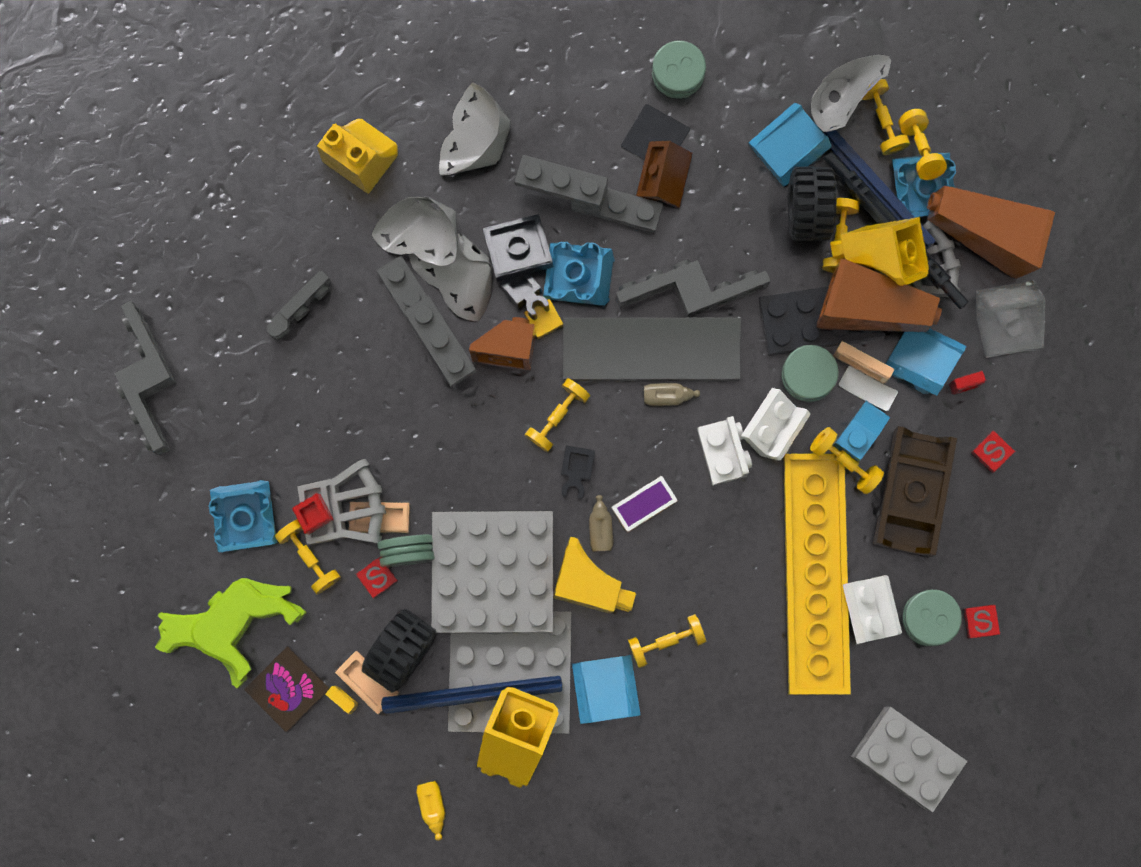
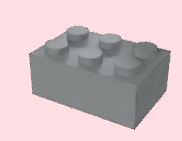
M892 707L883 708L851 755L853 759L920 807L930 812H934L967 763L964 758Z

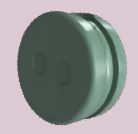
M672 41L665 44L657 51L653 60L652 79L656 88L662 94L675 99H682L693 95L699 90L704 81L706 72L705 58L702 52L692 43Z
M806 345L797 348L788 356L782 368V383L786 391L793 398L802 402H816L825 398L832 391L837 383L839 371L837 362L829 351L820 346Z
M411 535L379 541L378 550H381L380 566L399 567L431 562L435 559L434 551H432V535Z
M932 589L915 594L907 601L902 613V623L907 635L913 641L923 646H938L951 641L959 632L962 622L958 603L952 596L940 590Z

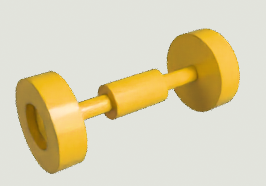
M880 79L862 100L875 99L878 107L876 113L882 129H886L889 139L880 145V149L883 155H890L907 148L910 145V141L907 135L895 137L893 133L891 116L887 106H883L880 95L889 90L886 79Z
M922 109L909 110L899 118L898 124L904 135H915L914 141L921 156H924L916 164L918 176L923 180L936 179L946 171L947 164L941 154H929L931 152L925 134L921 133L929 124L926 112Z
M837 198L836 214L841 215L840 223L836 225L835 240L841 239V234L847 233L848 226L845 225L846 215H854L859 212L860 203L849 198ZM824 258L822 269L833 273L841 258Z
M569 378L565 380L562 387L570 395L562 405L560 403L548 417V424L541 433L530 427L524 434L531 442L545 452H549L553 446L545 436L568 412L567 407L572 400L576 398L586 403L591 396L583 387Z
M827 427L822 430L812 442L810 450L817 456H821L827 450H830L836 455L835 459L849 471H855L861 476L857 483L858 490L863 494L873 491L882 480L884 471L874 465L865 472L858 466L859 462L844 450L839 451L833 446L837 438V433L833 429Z
M297 519L283 527L275 535V538L279 544H283L290 539L299 549L297 553L301 559L320 578L311 586L316 595L335 584L341 576L336 569L324 575L317 565L319 561L307 545L303 546L296 536L303 530Z
M696 614L687 617L689 630L678 634L675 632L655 639V643L641 648L637 637L629 639L628 643L638 668L647 665L643 653L656 648L660 651L678 644V640L693 635L697 645L706 643L703 629Z

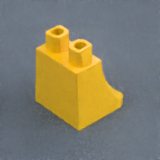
M363 119L353 120L344 126L333 124L317 145L323 163L367 194L370 193L398 156L397 144Z
M920 217L864 226L841 234V239L830 242L834 259L845 258L853 263L874 268L889 276L900 286L908 285L928 275L929 265Z
M570 537L553 598L609 614L613 613L615 609L626 612L631 611L636 593L621 589L622 582L599 569L587 556L578 538Z
M507 687L502 690L484 730L477 761V767L481 768V772L489 776L497 774L505 777L511 785L519 788L523 785L527 786L543 755L559 715L557 706L513 687Z

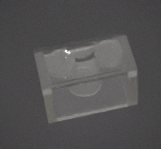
M1034 280L976 290V317L986 358L1044 348L1045 297Z

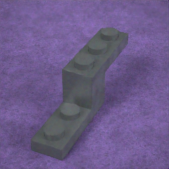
M522 155L515 178L516 186L570 200L572 211L651 233L656 232L663 203L607 188V177Z
M400 255L376 270L450 386L453 387L476 373L474 365L430 296H427L403 257Z
M684 260L673 266L674 269L666 273L659 270L649 274L646 277L647 280L638 284L635 281L623 284L619 287L620 291L616 292L615 299L619 309H622L674 288L686 318H693L768 288L770 279L766 271L758 273L757 270L742 275V280L733 284L730 281H725L714 287L715 291L711 292L699 261L696 260L690 263V260Z
M129 301L121 305L125 314L121 316V319L129 332L134 331L138 339L134 342V345L143 359L114 373L118 380L115 383V387L122 399L127 398L131 406L128 409V413L135 425L140 424L144 432L140 436L147 450H153L158 455H162L170 451V448L145 399L175 384L176 381L139 307L134 302Z

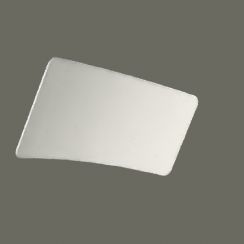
M848 366L839 382V386L885 411L889 410L898 394L897 390L874 380L851 366Z

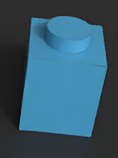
M866 400L833 446L839 451L844 450L859 462L877 439L890 417Z

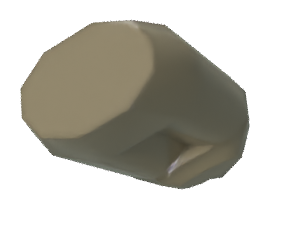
M653 383L644 386V402L649 406L679 405L684 401H688L693 396H700L699 390L693 391L678 383Z
M597 495V502L592 508L593 511L589 517L590 546L592 551H611L613 547L612 517L602 502L603 496Z

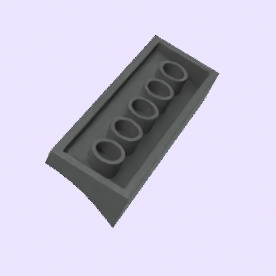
M741 317L563 318V381L567 378L573 381H740Z

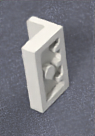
M772 388L741 436L760 456L780 461L788 452L789 447L800 430L804 427L810 412L807 409L796 407L781 390Z
M731 416L727 417L724 421L697 428L712 486L748 476V469L752 468V462L748 450L743 451L740 440L744 438L741 436L743 430L740 422L735 423L734 417Z
M887 575L843 584L857 644L902 633Z

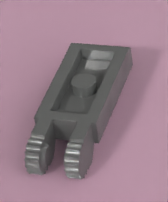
M319 271L271 319L266 328L271 338L273 337V339L278 340L290 332V323L294 319L296 321L301 320L310 310L307 306L315 298L319 301L329 292L330 287L328 285L331 283V280L323 271Z

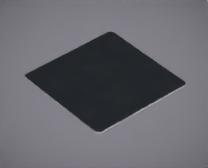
M645 104L622 142L621 147L645 160L649 142L671 141L680 146L690 128L654 107Z

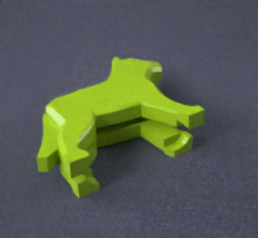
M241 578L234 581L224 593L218 591L209 600L208 605L210 608L207 612L193 615L159 613L158 616L163 621L159 626L161 638L155 648L165 653H172L179 647H194L222 662L230 674L232 685L239 689L248 679L247 674L251 671V667L236 645L249 628L254 617L263 619L282 614L285 621L292 625L294 622L298 623L307 612L302 607L283 599V597L292 593L291 586H275Z

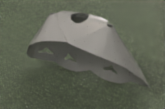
M873 55L858 58L841 65L822 80V84L812 96L811 114L816 125L823 132H829L846 126L858 103L881 78L888 76L891 64L889 56ZM833 90L837 91L840 95V99L836 103L829 100V94Z
M472 83L456 105L452 117L454 130L445 138L442 144L439 164L440 175H450L494 165L500 160L504 150V144L510 130V119L483 87ZM476 92L477 100L469 102L473 97V93ZM465 110L470 117L462 121ZM456 142L458 150L450 152L453 148V143ZM448 162H450L451 165L454 166V168L450 169L449 171H447V169L449 168Z
M408 197L392 206L377 222L372 236L377 244L387 252L399 255L415 254L424 262L446 266L454 263L457 255L456 211L429 197ZM431 203L437 204L441 210L434 208ZM381 234H389L390 243ZM402 242H405V244L407 245V247H403L402 245H401V246H397V245L401 244ZM435 249V256L432 253H426V251ZM450 252L454 255L453 257L445 258Z
M458 233L457 255L455 262L452 264L438 266L422 260L418 261V257L415 254H409L413 269L428 284L439 288L444 302L458 317L474 322L481 319L486 312L493 284L492 266L489 262V257L463 234ZM435 249L426 251V253H432L435 256ZM450 252L445 258L453 257L454 255ZM434 268L435 277L426 269ZM450 293L458 294L457 303ZM473 306L475 314L471 311H465L464 308Z

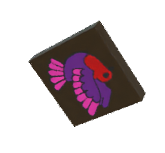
M287 646L244 690L285 732H289L330 688Z

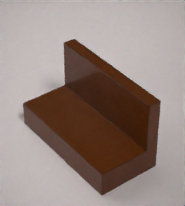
M671 141L649 142L636 196L649 200H661L675 208H680L692 152Z

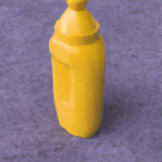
M436 781L417 785L416 793L422 819L435 834V839L441 840L445 809L439 785Z

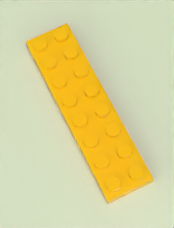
M785 454L783 457L788 695L851 694L849 612L843 584L848 583L845 466L835 459V454H823L821 456L816 454Z

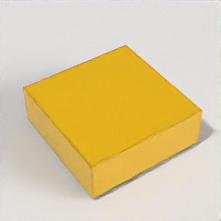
M550 299L547 300L550 309L548 312L541 306L534 308L537 314L536 320H532L528 316L527 311L524 312L525 317L530 320L529 324L535 325L537 339L563 327V322Z
M332 686L325 694L348 714H352L359 706V703L338 686Z

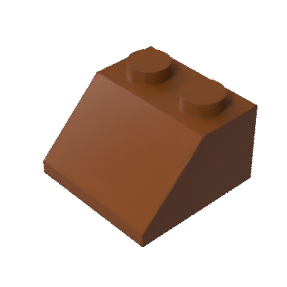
M513 317L512 321H502L470 344L469 352L472 361L531 370L536 339L535 325L529 324L530 320L520 317Z

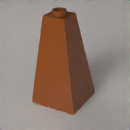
M944 186L931 194L927 203V209L930 210L927 220L1010 277L1018 279L1042 267L1055 215L1054 211L949 186Z
M841 258L833 272L816 327L837 330L927 332L932 324H938L942 308L938 307L939 297L910 285L900 286L890 277Z

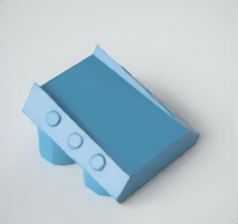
M797 103L792 104L748 142L751 149L784 187L789 183L794 167H808L811 164H815L821 159L823 153L832 147L828 136L824 135L803 110L802 105Z
M938 153L944 157L947 169L940 177L932 180H923L918 176L916 164L924 156L892 159L897 198L914 217L929 215L930 210L927 209V203L933 192L944 186L954 187L953 177L956 174V165L951 160L950 153Z
M568 242L550 243L549 251L554 267L546 271L543 297L550 300L605 306L610 301L609 291L612 267L615 261L612 249L601 248L596 243H585L583 246L571 245Z
M929 329L927 332L904 331L885 364L895 369L892 376L914 384L916 390L922 394L932 393L937 396L964 353L966 346L932 329Z
M260 480L251 483L219 486L210 490L211 501L209 503V511L214 518V538L218 552L277 543L269 481Z
M631 655L572 664L580 724L641 715Z

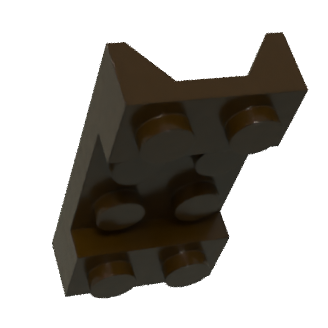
M901 426L894 429L889 455V470L881 512L877 519L873 545L928 557L936 556L957 438L924 435L912 432Z

